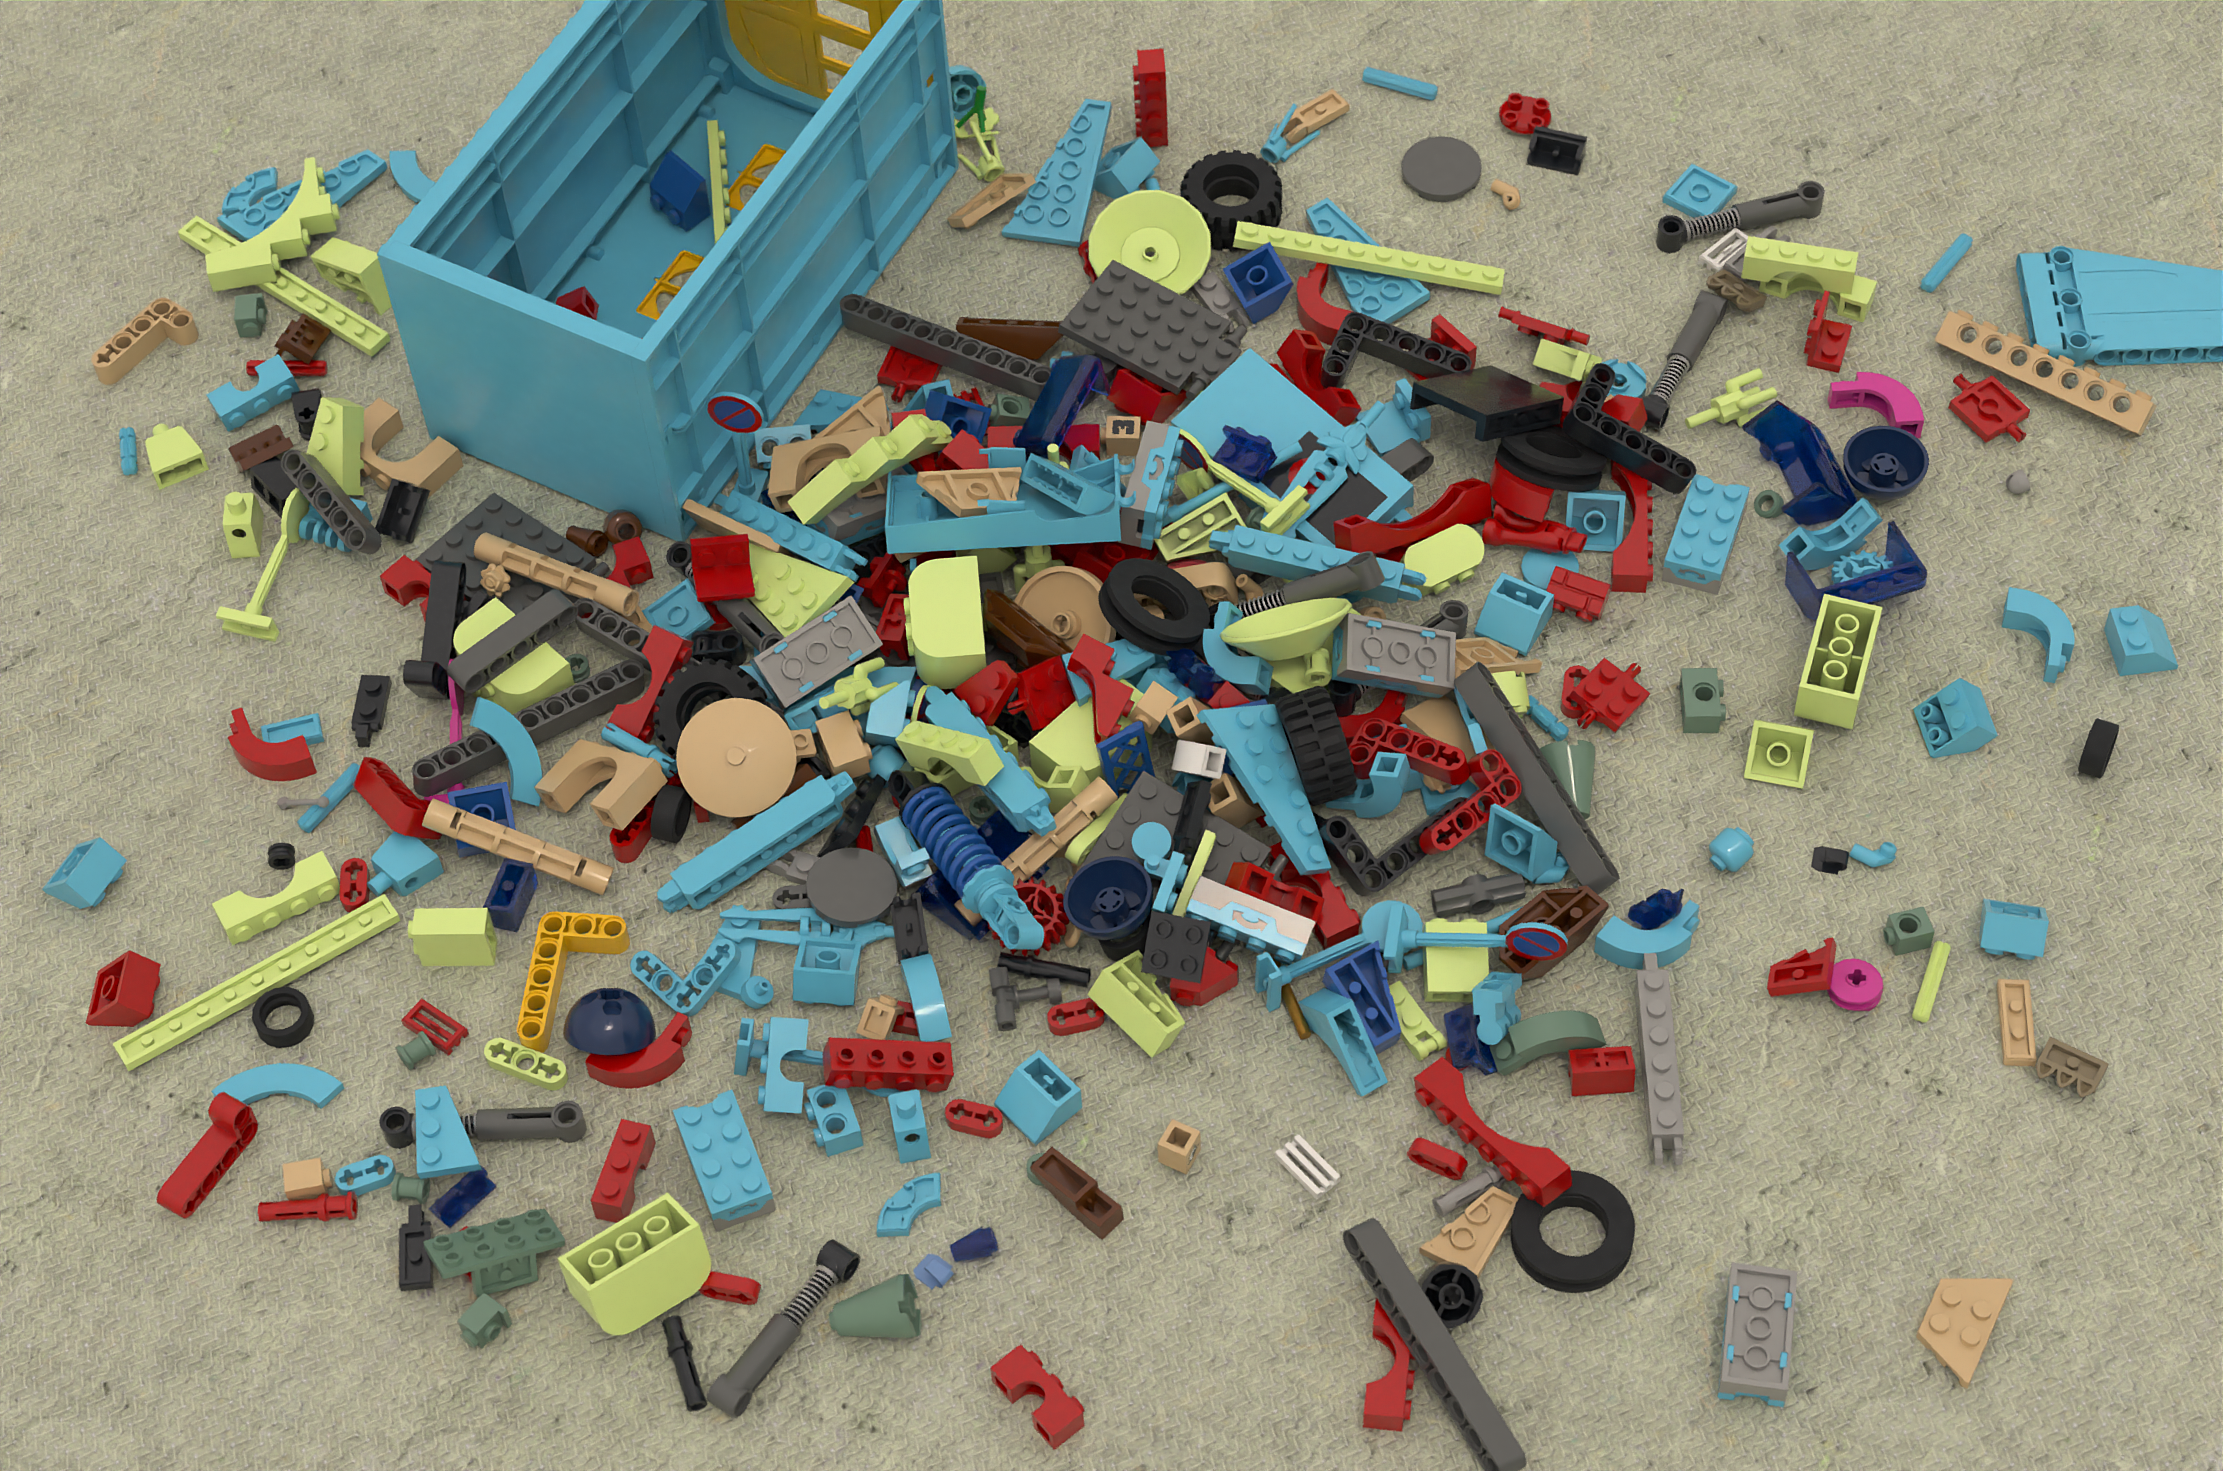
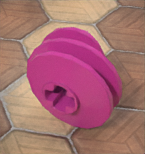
M1844 959L1834 965L1831 988L1827 992L1830 999L1839 1007L1854 1011H1870L1880 1002L1884 984L1881 974L1873 965L1860 959Z

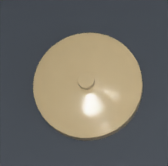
M1054 566L1044 569L1032 576L1023 585L1014 601L1073 650L1083 633L1104 644L1115 641L1116 630L1106 620L1099 605L1098 595L1103 583L1095 575L1084 569L1071 566Z
M730 698L711 703L691 718L680 736L676 761L681 782L696 803L707 811L719 816L745 818L768 810L785 795L795 775L797 752L788 726L775 711L754 700Z

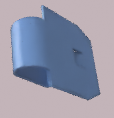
M929 1253L913 1270L916 1278L930 1289H933L935 1286L942 1288L954 1275L951 1271L953 1266L938 1255Z

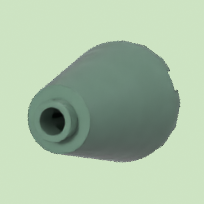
M1568 740L1541 747L1540 751L1585 820L1590 817L1596 756L1595 745L1585 740H1577L1578 745H1568Z
M899 1274L834 1304L833 1311L829 1312V1323L832 1331L837 1330L839 1336L913 1338L920 1336L922 1329L921 1310L916 1309L914 1299L918 1298L913 1280L909 1274Z

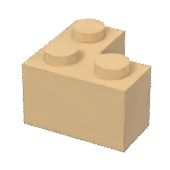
M849 710L815 721L821 752L832 776L846 771L851 778H855L871 772L869 760L873 759L868 742L864 743L862 736L864 735L859 720L853 721Z

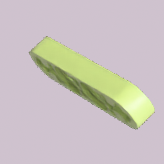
M1127 793L1118 798L1117 801L1072 841L1065 853L1067 860L1077 866H1080L1085 861L1128 795Z

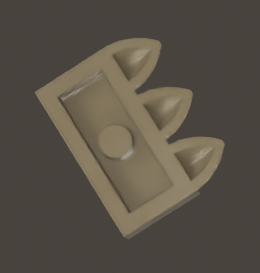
M1725 269L1710 275L1706 281L1708 289L1714 290L1718 296L1727 298L1735 303L1738 309L1748 313L1763 307L1767 296Z
M2050 1037L2037 1061L2036 1072L2039 1079L2046 1078L2051 1074L2055 1075L2059 1088L2067 1087L2072 1083L2077 1085L2078 1095L2082 1098L2091 1093L2095 1094L2109 1063Z

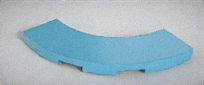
M416 150L390 151L389 161L394 180L409 199L415 203L420 202L427 194L428 189L436 182L427 178L419 169Z
M1455 686L1453 692L1471 745L1477 755L1487 750L1480 724L1474 718L1473 713Z
M477 697L470 726L485 732L504 751L508 759L511 777L510 799L539 807L541 797L534 787L542 779V770L537 749L523 725L506 709L492 701Z
M278 1063L255 1067L241 1072L224 1081L211 1092L214 1097L221 1092H225L247 1105L267 1098L270 1094L286 1093L289 1096L310 1101L322 1109L344 1089V1086L335 1077L314 1067Z

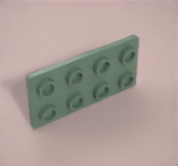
M544 1208L529 1210L524 1214L509 1218H500L495 1222L480 1226H471L455 1233L438 1235L433 1239L424 1241V1249L443 1279L471 1272L472 1287L476 1297H480L483 1292L488 1295L538 1281L536 1254L565 1246L564 1236Z

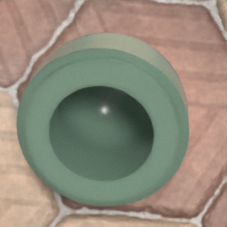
M1764 490L1755 499V512L1764 518L1778 517L1784 510V500L1777 492ZM1774 500L1770 510H1762V504L1765 501Z

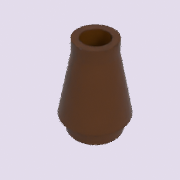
M572 525L566 532L567 540L593 557L603 555L608 547V539L600 530Z

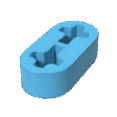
M376 1155L340 1168L335 1175V1183L340 1194L347 1195L348 1192L354 1191L356 1196L391 1184L396 1174V1169L391 1158L386 1155ZM383 1166L384 1174L378 1175L377 1168ZM353 1177L354 1184L348 1186L347 1178Z

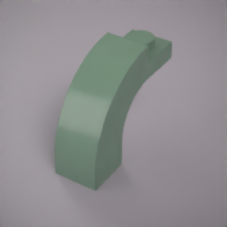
M1564 1010L1543 1013L1522 1020L1508 1027L1510 1034L1505 1036L1499 1043L1489 1047L1498 1073L1506 1076L1527 1062L1545 1054L1555 1052L1568 1053V1050L1602 1048L1607 1044L1596 1017L1581 1011Z

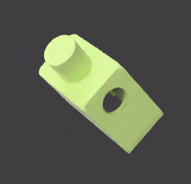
M158 424L152 430L154 436L147 438L145 441L151 470L159 490L209 470L201 448L182 426L169 429L166 424Z
M232 492L225 496L223 530L232 558L260 557L264 513L253 493ZM244 530L246 535L241 537L240 532Z

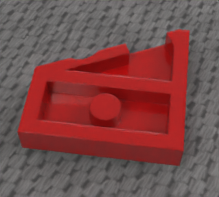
M996 660L956 687L954 692L961 700L966 701L976 717H980L986 726H993L1020 678L1005 661Z
M1833 937L1823 940L1826 946L1808 953L1804 949L1789 959H1784L1771 965L1767 985L1770 996L1830 989L1837 947Z

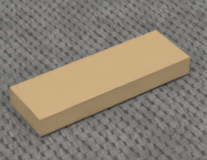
M1998 979L1996 986L2003 1065L2035 1066L2037 1059L2030 981Z

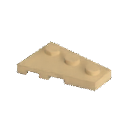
M1032 173L1001 174L949 216L947 220L953 228L968 229L974 226L980 218L1035 184L1036 181Z
M1492 1186L1469 1205L1465 1212L1453 1223L1449 1222L1441 1229V1233L1434 1239L1424 1243L1420 1247L1419 1253L1438 1263L1450 1261L1463 1264L1475 1273L1479 1279L1512 1222L1513 1210L1518 1198Z

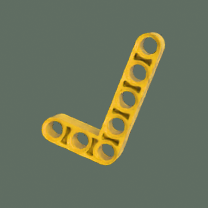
M557 911L546 913L541 917L517 1024V1034L522 1046L543 1053L549 1046L568 951L601 954H621L625 952L630 945V937L624 919L616 915ZM533 1034H538L535 1037L529 1038Z

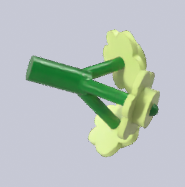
M985 86L976 87L974 106L959 122L954 118L956 138H976L974 134L969 135L965 131L963 125L968 120L975 123L984 143L991 141L992 135L999 134V131H991L993 130V125H996L1000 120L998 114L994 113L992 108L984 109L987 92Z

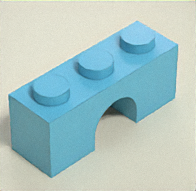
M279 354L254 367L259 376V382L253 389L239 391L229 381L206 394L214 411L228 432L267 412L270 408L284 400L290 399L292 392L300 391L293 375Z
M770 1017V1023L763 1024L762 1042H768L767 1055L761 1054L760 1073H766L765 1086H759L757 1104L763 1105V1111L802 1113L804 1082H794L786 1079L781 1073L780 1062L782 1057L789 1051H806L809 1019Z

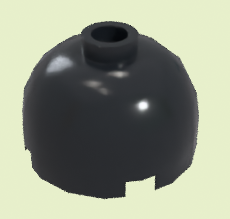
M1450 1261L1436 1263L1426 1269L1418 1280V1284L1446 1328H1457L1455 1326L1462 1325L1463 1323L1467 1324L1474 1319L1481 1308L1483 1291L1480 1287L1479 1279L1475 1273L1463 1264Z

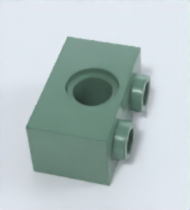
M1681 668L1679 691L1683 733H1719L1720 722L1726 720V705L1720 704V697H1723L1724 683L1723 679L1718 680L1717 668Z

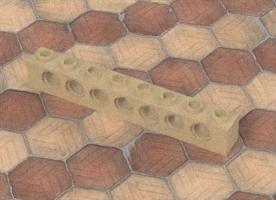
M1959 309L1956 314L1949 310L1934 340L1938 344L2142 436L2156 408V405L2151 402L2152 396L2139 390L2133 394L2126 391L2127 385L2111 378L2109 382H2106L2099 378L2101 373L2085 366L2082 371L2073 367L2075 361L2062 355L2058 359L2048 355L2050 350L2034 343L2031 348L2022 344L2024 338L2009 332L2005 336L1997 332L1999 327L1987 321L1980 325L1972 321L1974 316ZM1970 329L1976 330V339L1971 343H1965L1964 334ZM1994 341H2001V351L1997 354H1990L1989 345ZM2020 352H2025L2027 354L2026 363L2016 366L2014 364V357ZM2044 364H2052L2053 371L2051 375L2045 378L2040 377V367ZM2070 375H2076L2078 377L2077 386L2073 389H2066L2064 385L2066 378ZM2095 387H2103V397L2098 401L2091 400V390ZM2122 398L2129 399V409L2122 413L2117 412V401Z

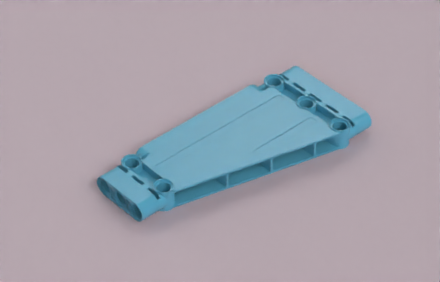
M2065 246L2054 247L2050 252L2018 253L2016 272L2031 348L2034 343L2050 350L2048 355L2058 359L2062 355L2075 361L2074 366H2081L2086 360H2094L2096 364L2102 366L2223 362V271L2073 249Z

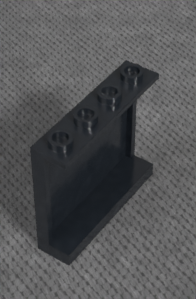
M1489 365L1414 382L1410 409L1415 410L1437 404L1477 421L1474 438L1485 442L1560 424L1564 397Z

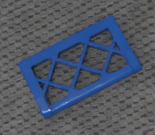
M1141 721L1130 724L1121 732L1096 745L1104 780L1118 798H1120L1119 789H1128L1126 792L1128 794L1143 771L1155 777L1144 725ZM1137 737L1138 743L1136 746L1128 744L1130 739ZM1117 747L1115 753L1113 754L1110 760L1108 751ZM1125 749L1132 750L1126 763L1118 762ZM1141 753L1142 766H1134L1133 764ZM1115 767L1123 768L1115 781L1113 769ZM1130 770L1138 772L1132 784L1123 783Z

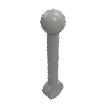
M284 796L278 799L277 805L280 809H285L292 805H319L325 808L329 805V799L321 796L319 799L289 800Z

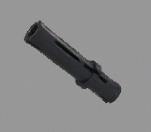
M1001 952L997 967H1007L1009 973L1023 975L1024 979H1031V977L1041 979L1059 978L1060 983L1077 985L1088 988L1091 976V968L1036 959L1034 955L1029 954L1025 957Z
M670 1316L665 1318L664 1322H661L668 1342L667 1353L675 1365L687 1411H699L705 1408L707 1401L691 1353L693 1346L691 1341L687 1340L681 1316Z

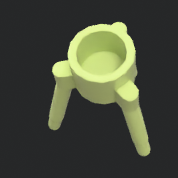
M971 121L970 126L984 155L978 160V168L961 153L958 154V158L976 174L978 180L984 178L986 181L992 182L1003 174L1005 170L1000 159L995 137L992 135V140L990 141L994 155L992 156L975 123Z

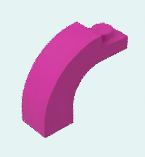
M1857 372L1855 381L1831 382L1827 400L1829 409L1870 408L1882 414L1888 421L1889 426L1903 429L1915 437L1921 438L1924 424L1921 406L1915 395L1900 382L1888 376L1872 372Z

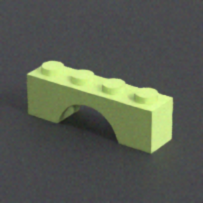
M1748 236L1741 278L1769 282L1774 276L1783 272H1802L1814 277L1821 284L1823 291L1851 295L1858 252Z
M1795 271L1780 273L1769 282L1760 281L1759 287L1760 292L1783 299L1802 290H1813L1824 294L1821 284L1814 277ZM1855 275L1851 295L1830 292L1829 298L1836 306L1837 315L1864 323L1874 300L1877 281Z
M914 720L906 725L903 732L895 739L911 766L929 771L936 763L943 760L952 766L965 781L985 786L1004 767L989 739Z
M320 851L295 863L293 879L280 893L267 898H254L239 890L212 903V906L233 946L239 942L249 940L253 935L268 928L276 927L280 922L295 915L303 914L311 907L330 901L339 894L340 884L323 851Z

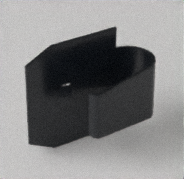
M1824 846L1814 848L1811 867L1819 872L1838 875V871L1847 869L1849 852Z

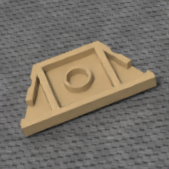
M878 385L814 438L881 426L884 435H888L892 429L884 392Z
M1021 467L925 471L918 472L916 482L959 518L987 515V506H978L977 500H1017L1016 496L1022 469Z
M1488 637L1456 639L1455 679L1476 662H1481L1485 665L1490 673L1515 671L1516 675H1519L1520 672L1525 674L1539 673L1543 662L1536 658L1529 661L1517 658L1519 651L1504 646Z
M1941 1278L1919 1327L1916 1338L1935 1354V1358L1944 1368L1948 1366L1959 1378L1958 1383L1968 1389L2014 1281L2012 1279Z

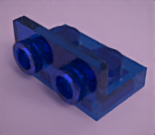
M1225 425L1222 431L1227 439L1212 460L1223 465L1236 475L1259 484L1277 459L1271 447L1272 443L1262 435L1256 437L1241 427L1233 428Z
M1468 1004L1445 1013L1443 1017L1453 1066L1456 1069H1461L1472 1065L1477 1067L1485 1076L1497 1072L1490 1045L1483 1043L1477 1035L1480 1015H1474L1473 1005Z

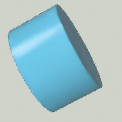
M1147 822L1140 825L1132 836V849L1135 857L1143 864L1145 859L1151 854H1156L1158 857L1167 860L1172 850L1169 831L1163 825L1156 822Z

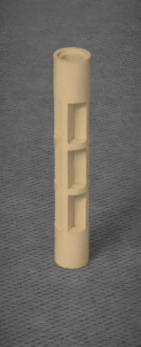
M485 532L481 534L475 543L474 556L478 560L489 564L493 563L496 567L502 565L504 570H509L532 581L563 591L568 595L592 599L622 616H631L638 606L639 592L633 588L599 577Z
M1098 776L1053 817L1056 829L1042 837L1035 832L1002 862V865L1013 873L1015 878L1014 886L1018 885L1017 880L1019 877L1023 880V883L1029 879L1039 868L1092 823L1096 816L1099 817L1118 800L1115 792L1102 778ZM961 899L954 904L955 908L971 926H976L983 919L979 913H973L970 909H966Z
M434 798L431 800L422 822V826L466 842L600 895H604L614 867L534 838Z

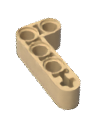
M158 298L151 302L92 355L91 361L99 381L105 385L118 382L166 338H170L180 345H190L196 342L199 333L192 313L168 298Z
M1210 562L1173 569L1197 588L1209 606L1221 601H1230L1232 604H1238L1239 587L1236 585V580L1226 564ZM1133 594L1142 607L1157 604L1161 610L1167 609L1159 601L1149 596Z

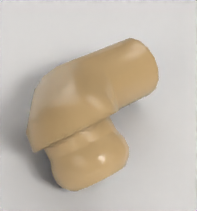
M1499 179L1493 181L1491 191L1502 196L1504 206L1509 210L1518 208L1521 203L1518 188Z
M1241 574L1237 577L1235 583L1244 591L1247 602L1249 599L1253 601V598L1262 597L1264 593L1261 586L1246 574Z

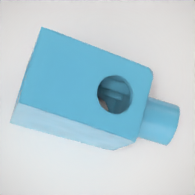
M394 831L371 857V863L376 876L367 882V886L378 897L389 887L400 896H407L440 876L444 871L439 856L417 837L405 836Z
M919 1090L890 1094L888 1100L900 1164L931 1158ZM916 1134L917 1140L906 1141V1136Z

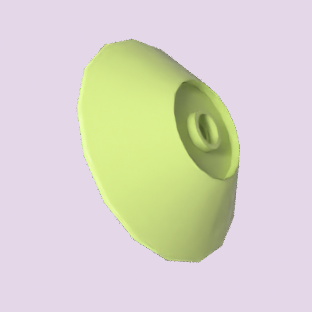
M1162 190L1134 191L1115 199L1097 216L1088 237L1089 261L1097 277L1102 274L1112 260H1115L1180 295L1186 293L1203 276L1211 257V233L1201 212L1183 197ZM1154 252L1155 255L1152 257L1146 256V253Z
M1323 598L1291 603L1242 618L1227 626L1219 636L1223 642L1261 657L1264 660L1279 661L1291 659L1319 649L1350 611L1352 604L1347 599Z

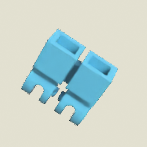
M349 497L371 523L373 517L368 504ZM310 503L308 506L310 510L302 518L299 525L300 538L306 540L313 538L315 543L323 544L325 542L328 547L335 548L337 546L340 551L350 552L351 550L346 547Z
M1491 972L1472 989L1474 1015H1480L1477 1035L1483 1043L1488 1045L1499 1043L1509 1033L1508 1027L1520 1022L1521 1012L1518 1006L1515 1005V991L1522 986V973Z

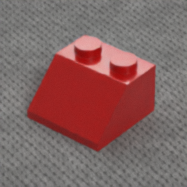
M1126 368L1118 370L1106 399L1114 403V408L1118 411L1140 417L1141 425L1146 426L1147 421L1163 424L1187 398V391L1182 389L1176 395Z
M1118 541L1085 543L1078 551L1072 567L1084 569L1104 583L1113 567L1120 561L1131 558L1147 559L1151 552L1144 548L1119 543Z
M129 950L100 969L97 973L86 1024L90 1026L134 1027L143 1020L148 1019L154 1010L153 997L160 984V977L158 975L161 964Z

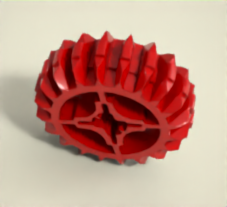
M1032 876L1028 880L1029 883H1023V880L1019 877L1017 880L1018 885H1013V887L1018 892L1020 900L1026 904L1031 914L1033 912V917L1043 927L1044 941L1040 948L1049 952L1051 950V943L1059 945L1060 936H1065L1067 932L1066 925L1069 924V918L1064 910V896L1062 893L1056 894L1057 888L1055 885L1046 888L1044 879L1039 884H1035ZM1041 903L1051 911L1053 917L1047 916L1046 912L1040 909L1039 904ZM988 922V928L990 929V931H992V937L994 941L1000 940V946L1002 947V949L1006 948L1002 939L990 927V924ZM1040 948L1037 950L1019 949L1022 950V955L1025 957L1028 951H1033L1036 956L1040 954ZM1010 949L1012 954L1018 951V949Z

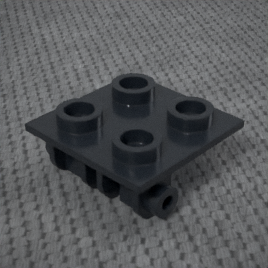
M1152 911L1141 972L1201 983L1207 945L1212 943L1214 932L1210 931L1212 922Z

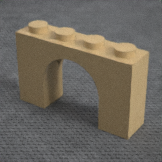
M378 398L364 410V442H360V460H364V469H360V474L364 477L369 476L384 490L389 489L392 478L408 481L430 490L429 498L463 467L459 449L438 436L417 456L409 460L389 462L379 458L378 453L381 448L404 427L399 410Z
M881 426L774 446L768 495L776 511L779 513L794 511L788 501L808 484L816 472L828 466L835 459L851 457L872 437L885 436ZM887 474L856 493L858 498L886 493Z
M1189 697L1166 711L1177 737L1184 741L1215 747V743L1211 739L1214 736L1206 722L1202 724L1196 716L1201 710L1210 708ZM1225 773L1221 775L1220 779H1213L1210 782L1212 783L1210 789L1211 800L1208 806L1212 814L1219 816L1237 828L1264 814L1259 803H1253L1236 776L1232 777Z
M579 739L534 788L547 808L567 813L590 788L599 782L613 778L590 803V806L603 825L622 831L668 780L662 772L661 764L652 757L646 758L634 752L628 753L616 747H607L595 741L589 742Z

